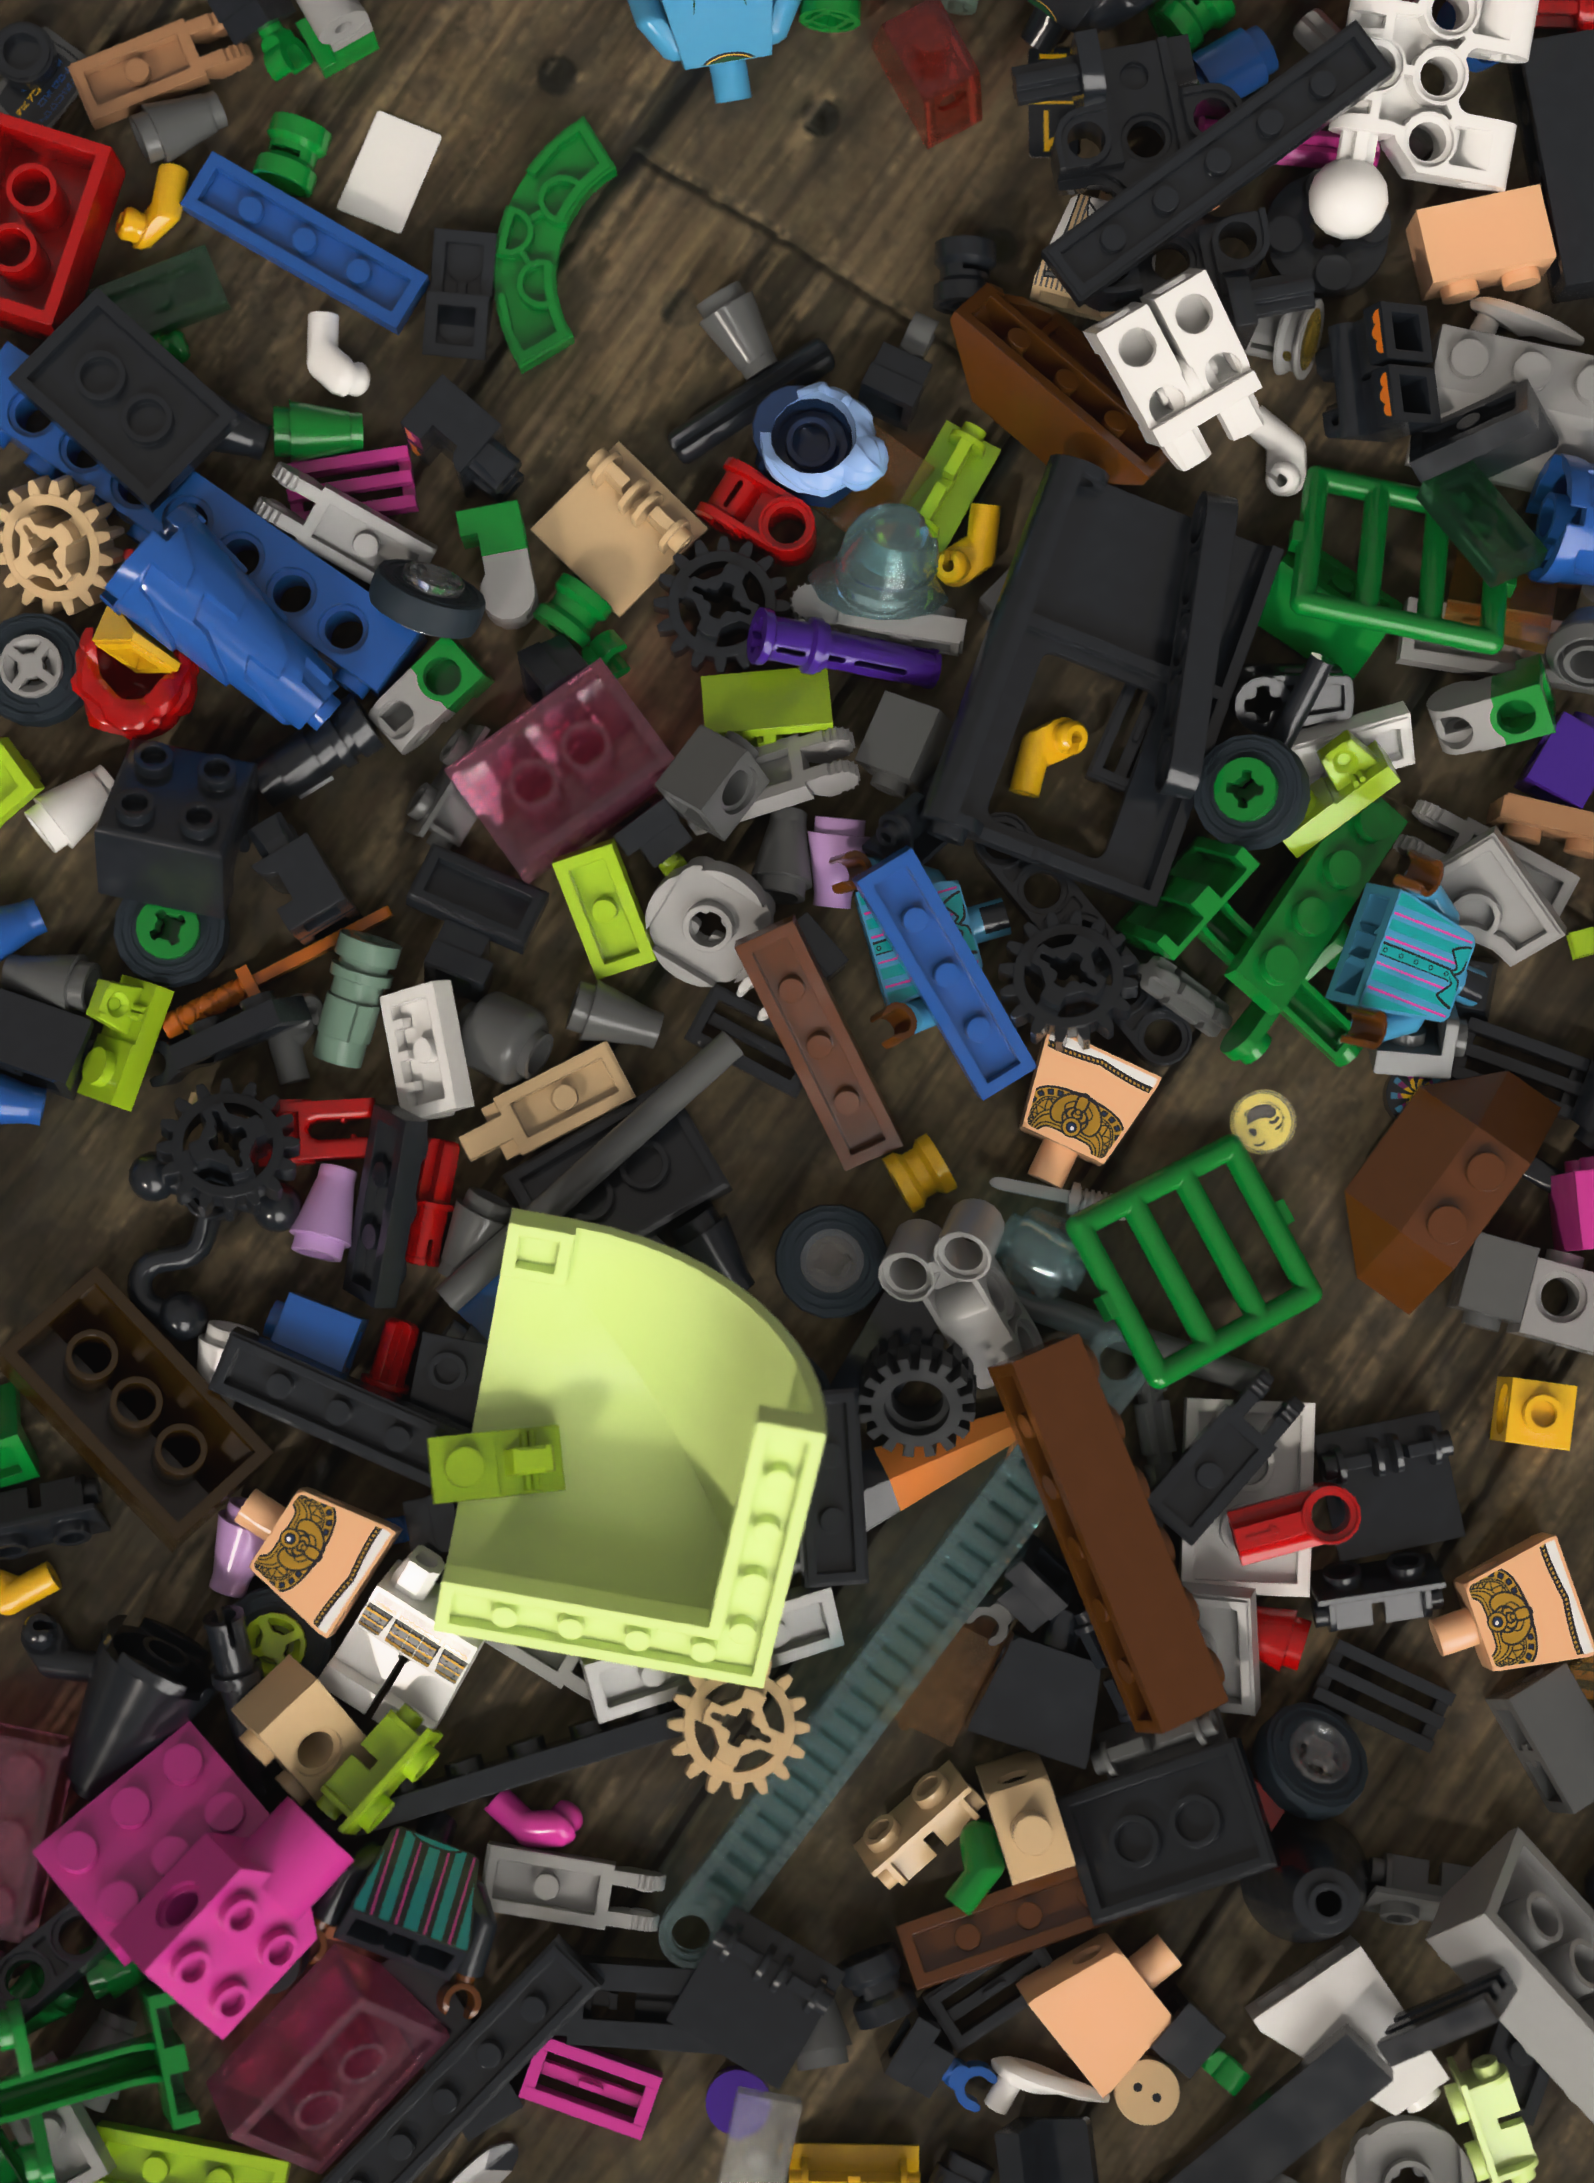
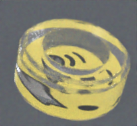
M1257 1090L1245 1095L1236 1103L1230 1117V1128L1232 1134L1236 1135L1247 1151L1255 1154H1269L1283 1148L1291 1140L1296 1129V1114L1291 1103L1280 1093L1272 1090Z

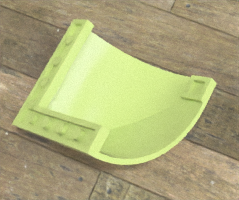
M512 1208L471 1433L559 1424L565 1490L458 1502L433 1631L763 1688L826 1438L825 1406L821 1388L811 1364L796 1340L768 1309L735 1282L706 1264L648 1238L613 1227Z

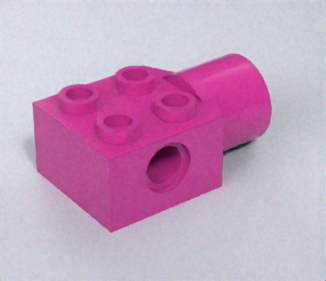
M287 1796L249 1837L205 1832L115 1927L110 1935L145 1975L224 2040L315 1942L317 1933L311 1907L355 1860L300 1806Z

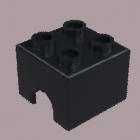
M132 737L94 831L98 892L109 896L224 919L234 893V870L239 847L240 852L245 853L249 851L252 840L247 831L258 824L257 763L229 758L221 754H210L167 745L159 741H148Z

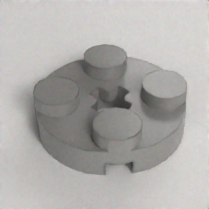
M698 856L691 859L686 865L671 871L658 885L646 909V930L649 927L650 936L655 944L652 950L658 962L676 978L699 987H714L716 982H728L736 979L734 982L736 983L748 977L734 948L736 940L774 924L776 905L772 896L763 890L757 880L741 868L726 862L715 861L707 856ZM699 912L705 914L713 912L721 917V923L726 927V933L715 930L710 936L704 935L699 931L702 921L695 914Z
M1414 2115L1386 2117L1376 2121L1370 2127L1361 2128L1357 2131L1350 2141V2149L1344 2158L1341 2170V2183H1391L1392 2178L1398 2177L1400 2170L1406 2167H1411L1416 2176H1424L1425 2183H1475L1474 2172L1469 2158L1446 2128L1426 2118Z

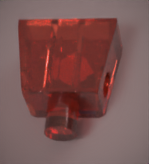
M926 0L880 26L871 48L927 149L982 121L979 70L941 0ZM953 93L956 98L955 101L945 106H939L946 96Z

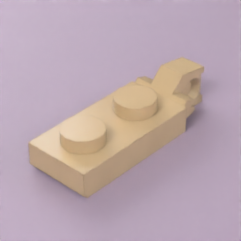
M605 1041L494 1097L493 1103L481 1109L487 1123L458 1138L471 1162L501 1148L508 1161L520 1154L524 1156L635 1099L636 1096L608 1041Z

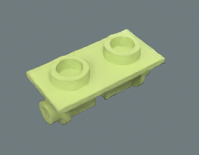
M1486 2054L1472 2061V2069L1460 2072L1453 2057H1447L1446 2059L1454 2082L1443 2086L1457 2125L1467 2121L1469 2123L1474 2140L1463 2143V2146L1472 2165L1477 2182L1489 2179L1490 2183H1501L1509 2179L1513 2183H1528L1536 2177L1535 2168L1539 2160L1533 2149L1522 2116L1500 2124L1497 2119L1521 2111L1509 2078L1507 2066L1499 2063L1495 2055Z

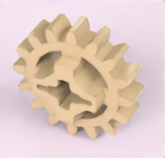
M45 475L28 481V484L11 489L8 492L11 502L0 506V520L5 523L4 526L0 527V543L3 545V552L0 553V565L7 564L11 571L3 584L6 588L17 584L25 588L21 602L24 605L28 606L42 600L44 614L52 615L65 610L69 616L87 609L88 606L91 607L102 602L99 596L105 591L104 587L117 572L111 566L125 560L122 557L124 551L114 547L113 539L121 536L125 531L123 526H109L106 517L110 515L114 507L110 502L96 506L92 502L95 487L91 484L74 490L72 476L64 475L51 480L49 475Z
M771 1661L763 1688L740 1685L736 1696L717 1703L705 1697L715 1688L729 1682L687 1675L690 1684L694 1687L691 1695L688 1696L683 1693L673 1694L672 1700L684 1708L682 1717L667 1719V1727L669 1729L682 1732L683 1739L670 1747L671 1752L674 1756L691 1755L692 1760L684 1770V1773L690 1779L699 1775L702 1771L708 1773L705 1786L707 1792L714 1794L721 1783L725 1781L729 1782L731 1796L734 1799H741L744 1783L752 1782L761 1795L768 1793L766 1776L773 1772L776 1776L786 1781L791 1777L786 1766L783 1764L787 1755L803 1759L806 1753L798 1745L794 1744L793 1740L795 1734L810 1732V1724L801 1720H795L794 1712L800 1710L807 1702L803 1696L787 1697L784 1693L793 1681L789 1674L785 1673L778 1676L774 1681L768 1678L771 1672ZM767 1692L773 1697L779 1708L781 1731L768 1726L762 1710L767 1698L765 1697ZM742 1708L749 1709L747 1720L755 1726L754 1729L766 1736L764 1739H761L752 1734L750 1737L739 1735L735 1743L728 1742L730 1731L722 1725L721 1721L712 1717L711 1713L716 1712L722 1716H726V1714L738 1716ZM695 1720L708 1725L711 1730L715 1744L712 1748L710 1759L703 1754L698 1745L695 1734ZM758 1749L771 1753L758 1765L747 1769L733 1770L737 1766L740 1757Z

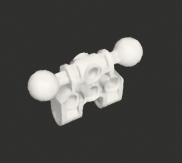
M1350 0L1346 26L1357 20L1395 72L1390 80L1329 124V131L1340 134L1336 160L1325 164L1314 176L1308 193L1310 213L1315 223L1326 234L1341 240L1358 239L1371 233L1382 221L1389 202L1387 183L1379 170L1373 165L1377 141L1380 142L1383 152L1402 179L1485 192H1504L1506 190L1517 125L1504 120L1468 114L1461 109L1459 98L1465 91L1469 81L1467 57L1503 63H1526L1529 61L1539 0H1447L1456 12V22L1452 30L1443 29L1434 21L1432 16L1434 0H1415L1413 2L1402 0ZM1425 63L1436 65L1443 73L1444 88L1439 96L1430 94L1423 88L1420 73ZM1414 128L1425 130L1433 141V152L1427 161L1418 159L1409 147V137Z

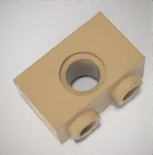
M290 1655L281 1661L231 1709L248 1729L239 1737L241 1742L265 1767L273 1759L277 1762L283 1771L274 1779L300 1807L309 1799L316 1804L323 1795L320 1790L322 1785L331 1778L351 1754H354L369 1769L378 1761L361 1745L366 1735L321 1682Z

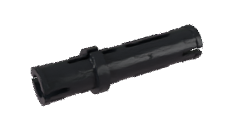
M236 1605L222 1606L221 1610L225 1623H219L215 1609L209 1611L202 1619L215 1663L210 1670V1675L215 1689L222 1692L243 1779L242 1782L254 1796L267 1795L263 1778L268 1777L272 1792H275L281 1786L274 1778L282 1771L274 1759L265 1767L241 1742L239 1737L248 1729L231 1709L259 1683L264 1676L261 1660L252 1653L245 1624L244 1609Z

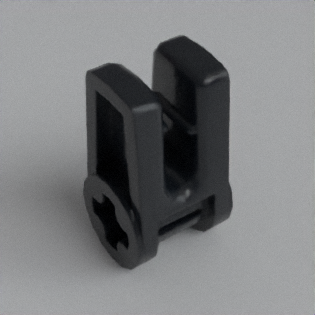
M1248 663L1243 665L1229 704V709L1241 724L1249 730L1261 733L1272 731L1305 664ZM1334 664L1303 726L1347 720L1352 717L1354 707L1353 681L1348 674L1343 673L1339 665ZM1262 686L1269 693V696L1260 697L1258 708L1252 709L1245 700L1255 698L1257 687Z

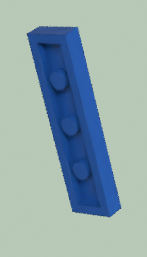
M214 151L209 155L180 203L187 214L398 336L430 285V279L427 274Z
M906 845L852 878L853 883L977 1097L984 1101L1038 1068L913 849Z

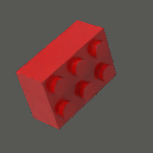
M1 112L0 327L46 340L84 300L126 171L111 146Z

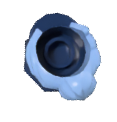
M817 382L808 386L789 385L770 392L757 406L752 423L753 440L758 449L755 460L756 466L772 483L795 497L802 499L807 505L832 508L852 491L858 492L868 489L884 476L888 470V450L885 442L875 436L876 430L870 410L863 403L851 397L845 390L829 387L826 382Z

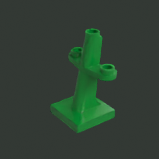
M1196 835L1173 861L1158 906L1150 907L1135 903L1113 930L1117 934L1122 933L1126 937V943L1129 946L1163 956L1173 961L1197 937L1229 966L1254 929L1235 912L1228 903V900L1260 863L1243 846L1230 843L1224 844L1218 840ZM1342 921L1283 1012L1269 1016L1252 1001L1222 1039L1220 1051L1231 1061L1240 1060L1245 1065L1253 1063L1269 1048L1272 1037L1267 1032L1279 1014H1281L1336 1067H1343L1354 1060L1363 1047L1340 1042L1341 1034L1346 1035L1349 1032L1351 1022L1308 982L1324 966L1329 970L1336 968L1350 927Z
M150 1978L137 1985L146 2034L33 2068L19 1998L6 2001V2009L0 2010L1 2052L14 2049L19 2071L18 2073L0 2078V2125L28 2117L33 2142L20 2145L27 2183H56L42 2114L44 2112L126 2088L156 2083L161 2109L173 2130L200 2124L198 2109L186 2093L182 2072L190 2070L185 2045L173 2029L168 2007L169 2005L176 2004V2000Z

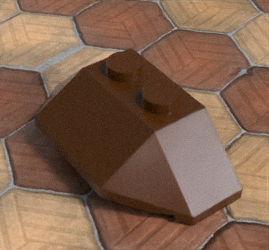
M988 282L954 311L950 318V323L972 402L1037 456L1046 466L1050 455L1065 454L1086 460L1105 470L1110 475L1108 484L1144 485L1169 460L1160 447L1145 441L1138 423L1129 411L1119 388L1100 355L1095 354L1085 335L1059 312L1021 296L1004 294L1002 288Z
M1508 1070L1419 1086L1343 1190L1356 1277L1410 1315L1455 1269L1530 1167L1561 1107Z

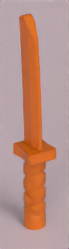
M385 906L342 929L366 932L393 917L389 906ZM340 930L251 975L247 965L236 969L237 979L231 980L218 987V989L215 988L203 994L200 998L197 997L187 1002L183 1007L181 1005L175 1010L167 1012L162 1025L167 1037L170 1040L188 1030L187 1027L204 1018L221 1014L230 1009V1007L233 1008L239 1005V1002L261 993L259 987L335 949Z

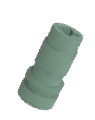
M349 929L340 930L335 947V952L340 957L339 959H333L329 968V972L334 975L330 990L326 993L317 1025L318 1034L312 1052L315 1057L343 1067H362L366 1049L371 1044L381 1009L379 997L382 996L384 989L391 988L394 977L389 974V969L394 970L397 968L402 947L399 944L365 932Z

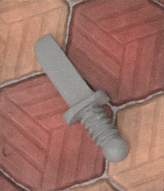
M994 1177L989 1181L992 1187L1002 1191L1065 1203L1066 1214L1073 1215L1078 1210H1082L1109 1196L1107 1192L1101 1194V1191L1095 1193L1093 1189L1091 1191H1088V1188L1082 1190L1081 1184L1073 1182L1069 1190L1004 1177ZM1125 1217L1119 1219V1221L1126 1220Z

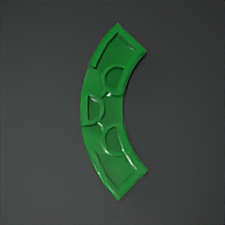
M585 116L560 132L530 163L526 169L527 173L517 187L509 206L506 205L498 230L494 278L495 302L505 340L521 374L575 343L574 336L564 318L558 296V264L562 245L570 225L581 207L600 187L617 176V169Z

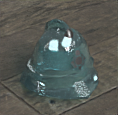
M901 503L882 504L868 508L860 514L848 528L837 554L825 559L808 575V580L821 601L843 614L875 620H906L930 615L948 602V598L936 578L939 561L938 540L932 537L924 517L914 507Z

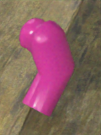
M510 1789L499 1792L484 1808L519 1844L529 1848L564 1847L574 1841L576 1837L575 1832L582 1827L584 1821L581 1810L570 1801L561 1800L551 1810L532 1811Z

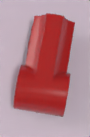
M1318 1482L1304 1490L1226 1510L1241 1566L1323 1544H1341L1349 1540L1357 1532L1361 1522V1509L1356 1498L1345 1488L1332 1482ZM1334 1495L1340 1497L1346 1511L1343 1522L1332 1530L1316 1528L1311 1514L1314 1504L1324 1496Z

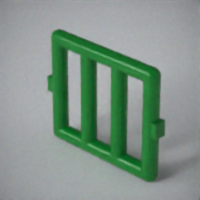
M1320 465L1311 466L1307 469L1306 478L1303 483L1299 521L1294 520L1289 535L1288 551L1295 553L1289 602L1290 608L1295 614L1487 655L1497 654L1504 645L1507 597H1512L1517 586L1518 567L1510 565L1513 512L1509 506L1501 503ZM1328 493L1364 501L1354 600L1317 592ZM1389 506L1426 514L1417 613L1380 606ZM1451 519L1487 527L1479 626L1442 619Z
M1226 1134L1071 1215L1065 1224L1068 1236L1101 1295L1093 1299L1104 1322L1106 1323L1112 1319L1115 1321L1149 1386L1154 1389H1163L1314 1306L1321 1300L1323 1295L1316 1276L1288 1227V1224L1295 1221L1284 1199L1277 1202L1274 1201L1244 1143L1235 1134ZM1224 1164L1229 1169L1292 1286L1291 1289L1266 1303L1198 1179ZM1176 1190L1242 1313V1316L1214 1330L1148 1207V1204ZM1123 1217L1127 1220L1192 1341L1191 1344L1163 1358L1096 1231Z

